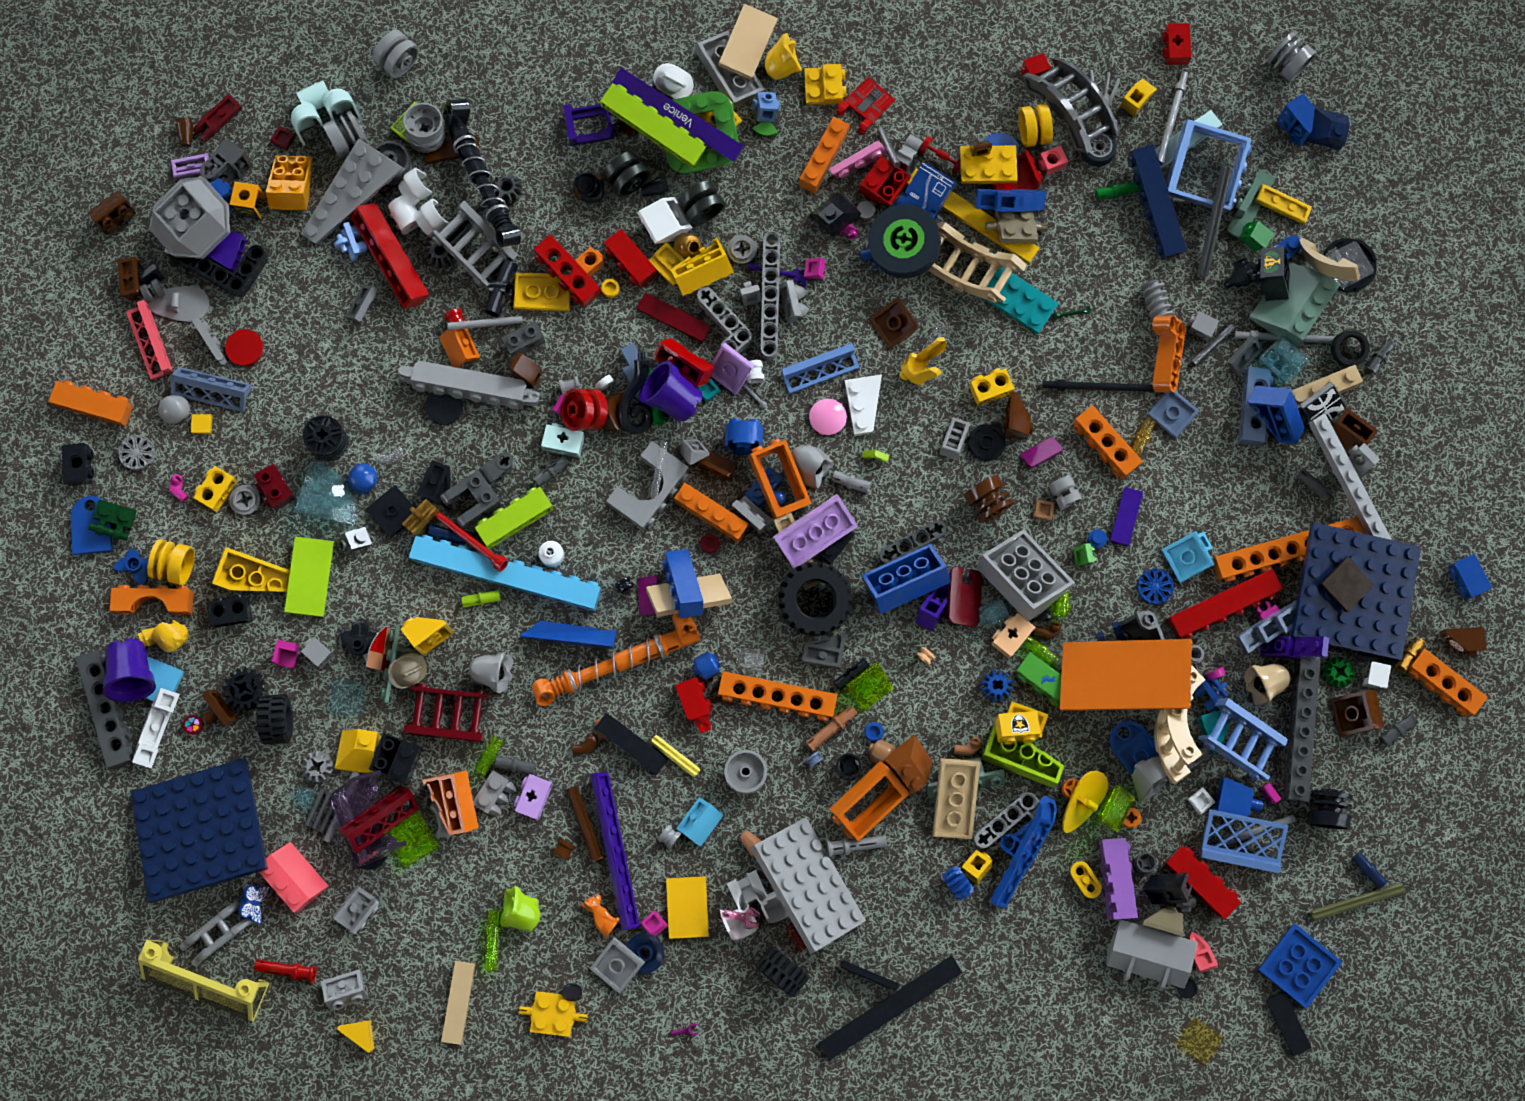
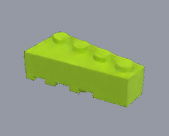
M995 723L981 757V760L1053 789L1059 783L1064 769L1063 764L1036 748L1033 743H1024V741H1016L1014 744L998 743Z

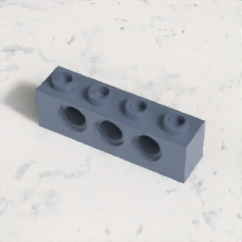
M1248 367L1245 371L1238 444L1261 447L1268 440L1267 422L1263 418L1258 417V411L1253 406H1250L1247 401L1254 390V386L1272 387L1274 377L1271 376V369ZM1251 422H1256L1259 428H1253Z

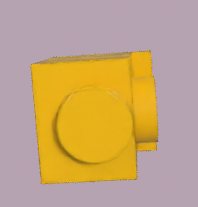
M976 849L963 864L962 872L968 879L979 885L983 877L993 867L992 859L987 853H981ZM979 865L981 866V869L978 870L975 867Z

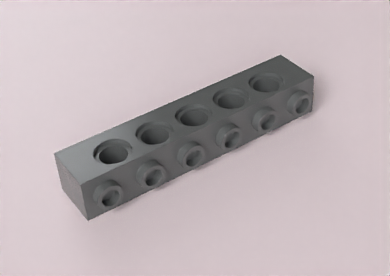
M97 649L76 656L106 767L115 769L133 763L132 759L135 749L133 745H130L128 739L131 737V734L123 721L125 713L119 707L118 701L110 700L104 694L99 695V689L103 686V679L106 675L105 653ZM99 667L100 674L95 677L94 670ZM110 704L111 709L105 714L104 707ZM115 722L116 728L114 731L110 732L109 726L111 723ZM117 741H120L121 747L116 751L114 745Z

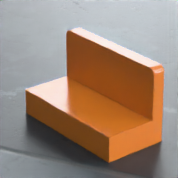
M447 329L439 337L452 367L459 368L465 362L477 361L480 358L467 329Z

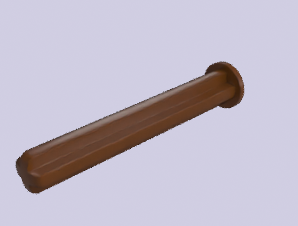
M578 787L568 788V797L592 859L590 862L592 864L601 861L606 857L602 855Z

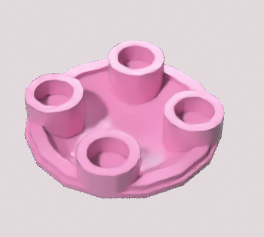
M820 400L810 410V424L820 435L836 434L846 424V411L842 404L836 400Z

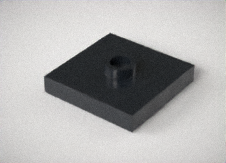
M394 485L366 510L386 534L392 538L404 528L402 523L412 514L410 508L414 506L398 487Z

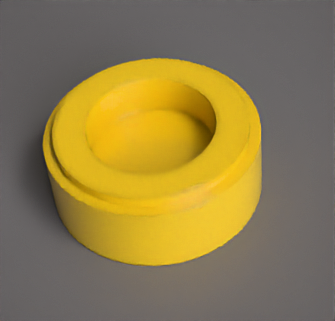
M614 279L603 281L601 284L602 294L606 298L616 297L620 292L618 282Z

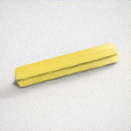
M655 735L652 738L651 745L692 777H696L699 774V767L659 736Z

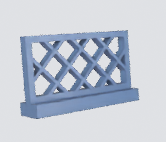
M1209 809L1203 840L1199 846L1198 853L1201 858L1280 873V861L1288 825ZM1213 815L1221 816L1225 823L1215 828L1212 824ZM1235 820H1241L1244 827L1234 832L1229 824ZM1254 824H1261L1264 830L1254 836L1249 828ZM1228 825L1233 834L1222 839L1217 831ZM1275 827L1281 828V836L1273 840L1269 831ZM1247 829L1252 838L1242 844L1237 835ZM1214 833L1221 840L1215 845L1207 844L1208 837ZM1267 833L1272 842L1261 847L1256 839ZM1235 837L1240 846L1235 849H1229L1225 843ZM1255 841L1260 849L1254 853L1247 852L1245 846ZM1275 845L1277 848L1276 858L1268 857L1264 851Z

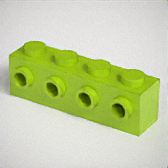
M541 487L530 489L527 491L526 496L521 499L518 497L512 500L510 506L505 509L500 508L496 510L492 517L489 519L484 518L477 523L475 529L489 550L554 510Z

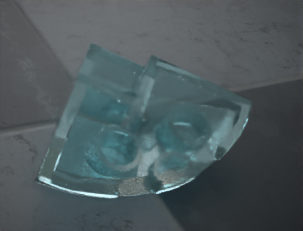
M313 460L304 479L295 511L298 514L355 526L357 520L356 502L354 501L349 484L333 468Z

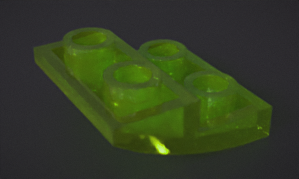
M420 811L409 816L386 832L392 847L396 850L405 868L440 848Z

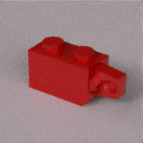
M695 677L675 684L687 720L695 722L701 734L712 730L709 716L710 710H713L710 700H705L703 692H706L703 681H698V678Z

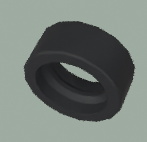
M1355 330L1343 331L1337 334L1331 343L1333 359L1344 366H1357L1363 363L1370 351L1367 337ZM1347 337L1356 338L1360 343V353L1354 359H1346L1340 353V344Z

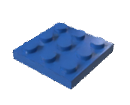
M1293 923L1257 970L1300 1006L1307 1009L1342 964V961L1296 923Z

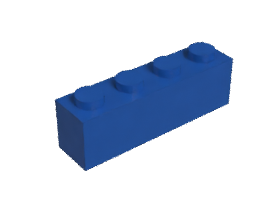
M689 550L665 551L662 567L663 571H666V582L670 584V596L674 597V610H678L679 618L702 616L704 601Z

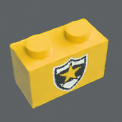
M1037 711L998 714L995 719L998 743L1014 744L1016 741L1032 743L1041 734Z

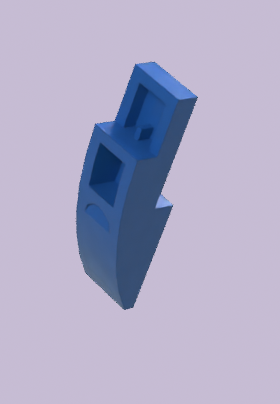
M976 189L974 208L1002 212L1044 210L1046 191Z

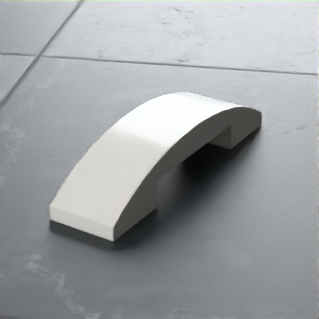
M163 688L159 689L139 736L132 759L133 763L152 768L160 740L180 694Z

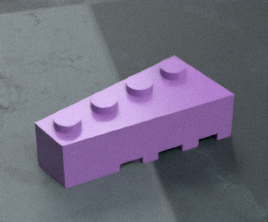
M1126 838L1099 840L1107 920L1138 918L1134 883L1131 875L1132 864L1129 862L1128 856L1130 854V844L1126 842Z

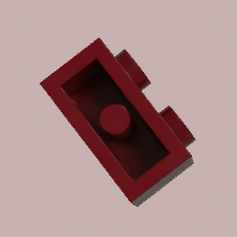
M274 463L253 475L256 479L254 484L259 492L263 491L265 494L263 500L268 507L272 506L275 510H278L296 499Z

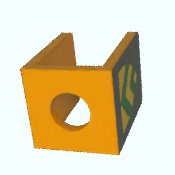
M234 182L229 205L237 216L261 220V215L255 208L257 198L265 199L266 196L259 185ZM239 194L249 198L247 200H241L239 198Z

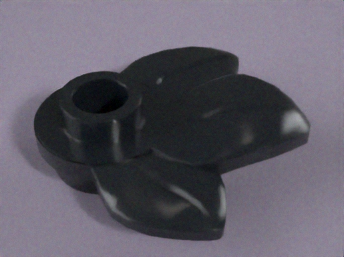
M360 619L353 624L352 629L343 627L340 637L342 643L348 646L349 651L353 655L360 656L367 651L379 631H369L368 623L364 619ZM361 643L359 647H355L356 644Z

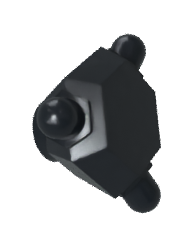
M1247 258L1234 262L1232 275L1224 282V287L1231 288L1233 285L1242 287L1258 281L1257 271H1260L1261 268L1252 261L1248 262Z

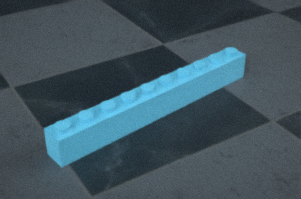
M428 535L415 536L409 555L411 561L590 611H596L602 589L594 581L581 582L578 577L571 575L568 578L561 576L562 573L551 570L550 573L545 572L542 567L532 565V568L524 566V562L518 560L509 562L502 572H498L493 568L491 561L479 551H470V548L464 545L455 547L446 540L437 542Z

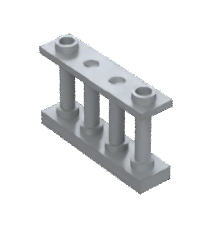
M463 201L457 206L459 210L458 215L440 233L436 229L431 233L433 236L432 240L439 247L442 245L474 277L472 280L477 286L485 288L490 284L486 278L504 260L512 261L518 254L510 246L499 247L496 241V232ZM468 219L472 224V228L452 246L445 238L463 220ZM477 233H481L486 238L485 242L466 260L459 251ZM490 247H495L499 251V255L480 274L472 265Z

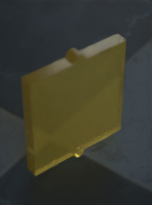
M1194 1016L1187 1028L1183 1029L1184 1033L1176 1044L1206 1065L1213 1053H1217L1216 1049L1224 1037Z

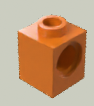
M592 247L575 259L590 277L604 266L603 255ZM588 260L595 261L592 265L586 264Z

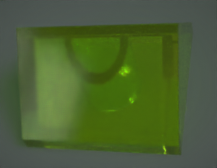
M876 661L848 683L845 689L859 707L866 711L894 689L880 664Z
M1119 785L1112 787L1094 823L1118 833L1135 797Z

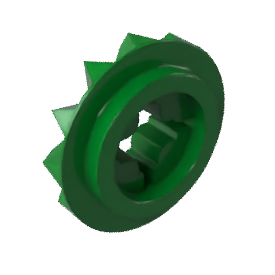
M1334 657L1325 664L1324 677L1330 685L1343 688L1352 683L1355 677V667L1352 666L1350 660L1343 657ZM1344 667V670L1342 672L1344 676L1340 675L1335 678L1337 674V670L1335 669H1340Z

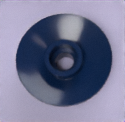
M637 934L626 945L627 948L645 962L638 971L640 973H651L657 970L664 960L663 945L658 938L651 934ZM644 948H647L650 951V954L646 955L644 953Z

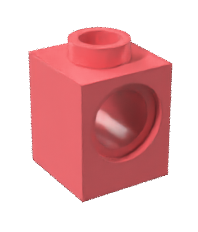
M1060 145L1041 153L1037 164L1040 171H1044L1045 176L1065 169L1068 159ZM1048 159H1052V160H1054L1056 163H1055V164H1051V163H1049L1047 160H1048Z

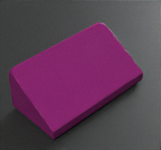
M1052 436L1022 452L1020 456L1028 470H1031L1061 454L1063 448Z
M657 576L638 578L639 616H657L646 593V587L658 585Z

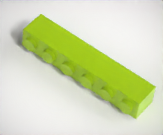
M612 83L600 100V106L694 169L706 151L705 143L697 137L695 139L691 137L685 128L675 126L674 122L667 116H664V118L660 116L654 107L644 105L642 99L638 96L628 94L627 89L622 85Z

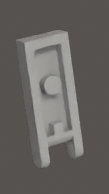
M199 317L192 320L215 358L221 365H226L228 361L219 348L221 343L216 336L212 337L209 333L212 329L206 320L202 322Z

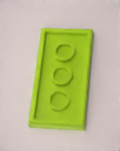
M295 536L284 613L324 618L334 541Z

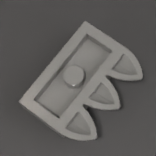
M492 770L473 800L474 806L489 815L500 816L501 810L496 803H509L503 791L506 793L516 792L514 784Z

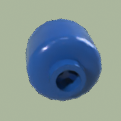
M705 652L694 658V666L691 668L696 677L700 676L703 680H708L720 672L719 668L722 666L715 653Z

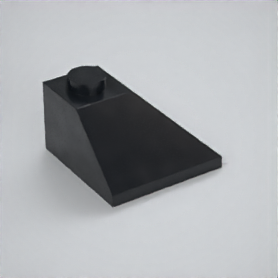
M836 192L809 215L834 237L857 219L861 212L841 194Z

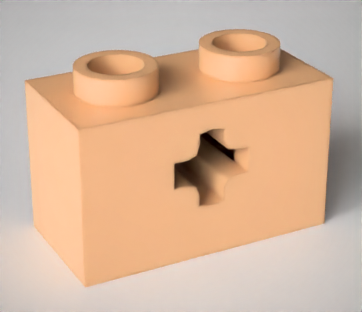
M1018 612L1015 616L1010 615L1004 622L1006 627L1003 631L998 629L992 637L994 641L991 645L1008 659L1011 658L1035 629V626L1029 621L1027 622ZM1012 631H1014V637L1010 639L1008 636Z

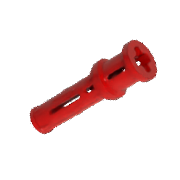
M256 959L254 971L290 977L293 981L303 980L313 984L316 979L317 966L307 967L301 966L300 963L291 965Z

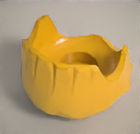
M172 620V624L164 622L158 624L152 631L151 638L163 651L173 652L186 643L189 634L185 625Z

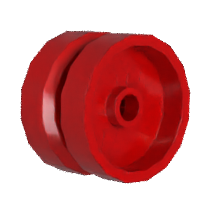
M571 389L564 395L561 403V415L565 426L569 430L596 431L601 429L606 422L608 406L606 398L600 390Z

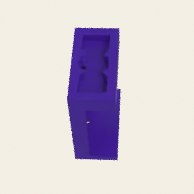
M570 104L563 105L570 146L614 139L613 133L616 132L615 122L610 120V116L613 114L601 107L600 104L571 109ZM591 116H603L607 119L608 126L604 131L576 136L573 119Z

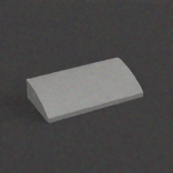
M725 31L697 43L695 52L718 90L732 101L734 108H737L755 98L757 92H764L765 89L755 73L752 80H749L718 66L731 36L729 31Z

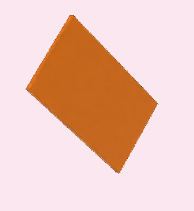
M1192 639L1063 642L1060 711L1190 709Z

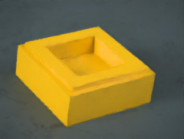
M192 414L191 433L212 434L213 416L211 414Z

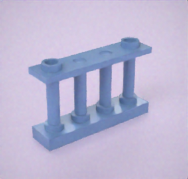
M1218 699L1215 706L1221 709V715L1211 735H1201L1198 737V740L1203 742V746L1207 749L1215 750L1247 772L1251 779L1255 781L1269 780L1270 776L1262 770L1273 748L1286 746L1288 739L1231 699ZM1228 717H1232L1236 720V725L1226 745H1223L1217 739ZM1243 727H1247L1251 730V736L1241 756H1239L1232 749ZM1261 737L1266 740V746L1256 766H1254L1247 760L1258 738Z

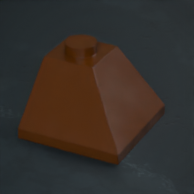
M1012 391L1007 400L1004 435L1005 438L1027 440L1029 434L1033 433V423H1030L1031 417L1015 391Z

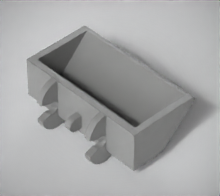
M1120 919L1107 950V966L1123 970L1125 972L1123 976L1124 981L1129 980L1131 973L1140 975L1141 979L1144 980L1146 978L1157 980L1159 982L1158 991L1163 992L1166 983L1185 988L1191 974L1198 942Z

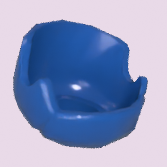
M357 464L349 472L348 485L357 494H367L377 484V472L369 464Z

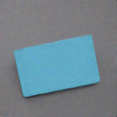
M699 797L676 829L698 846H702L723 817V814Z

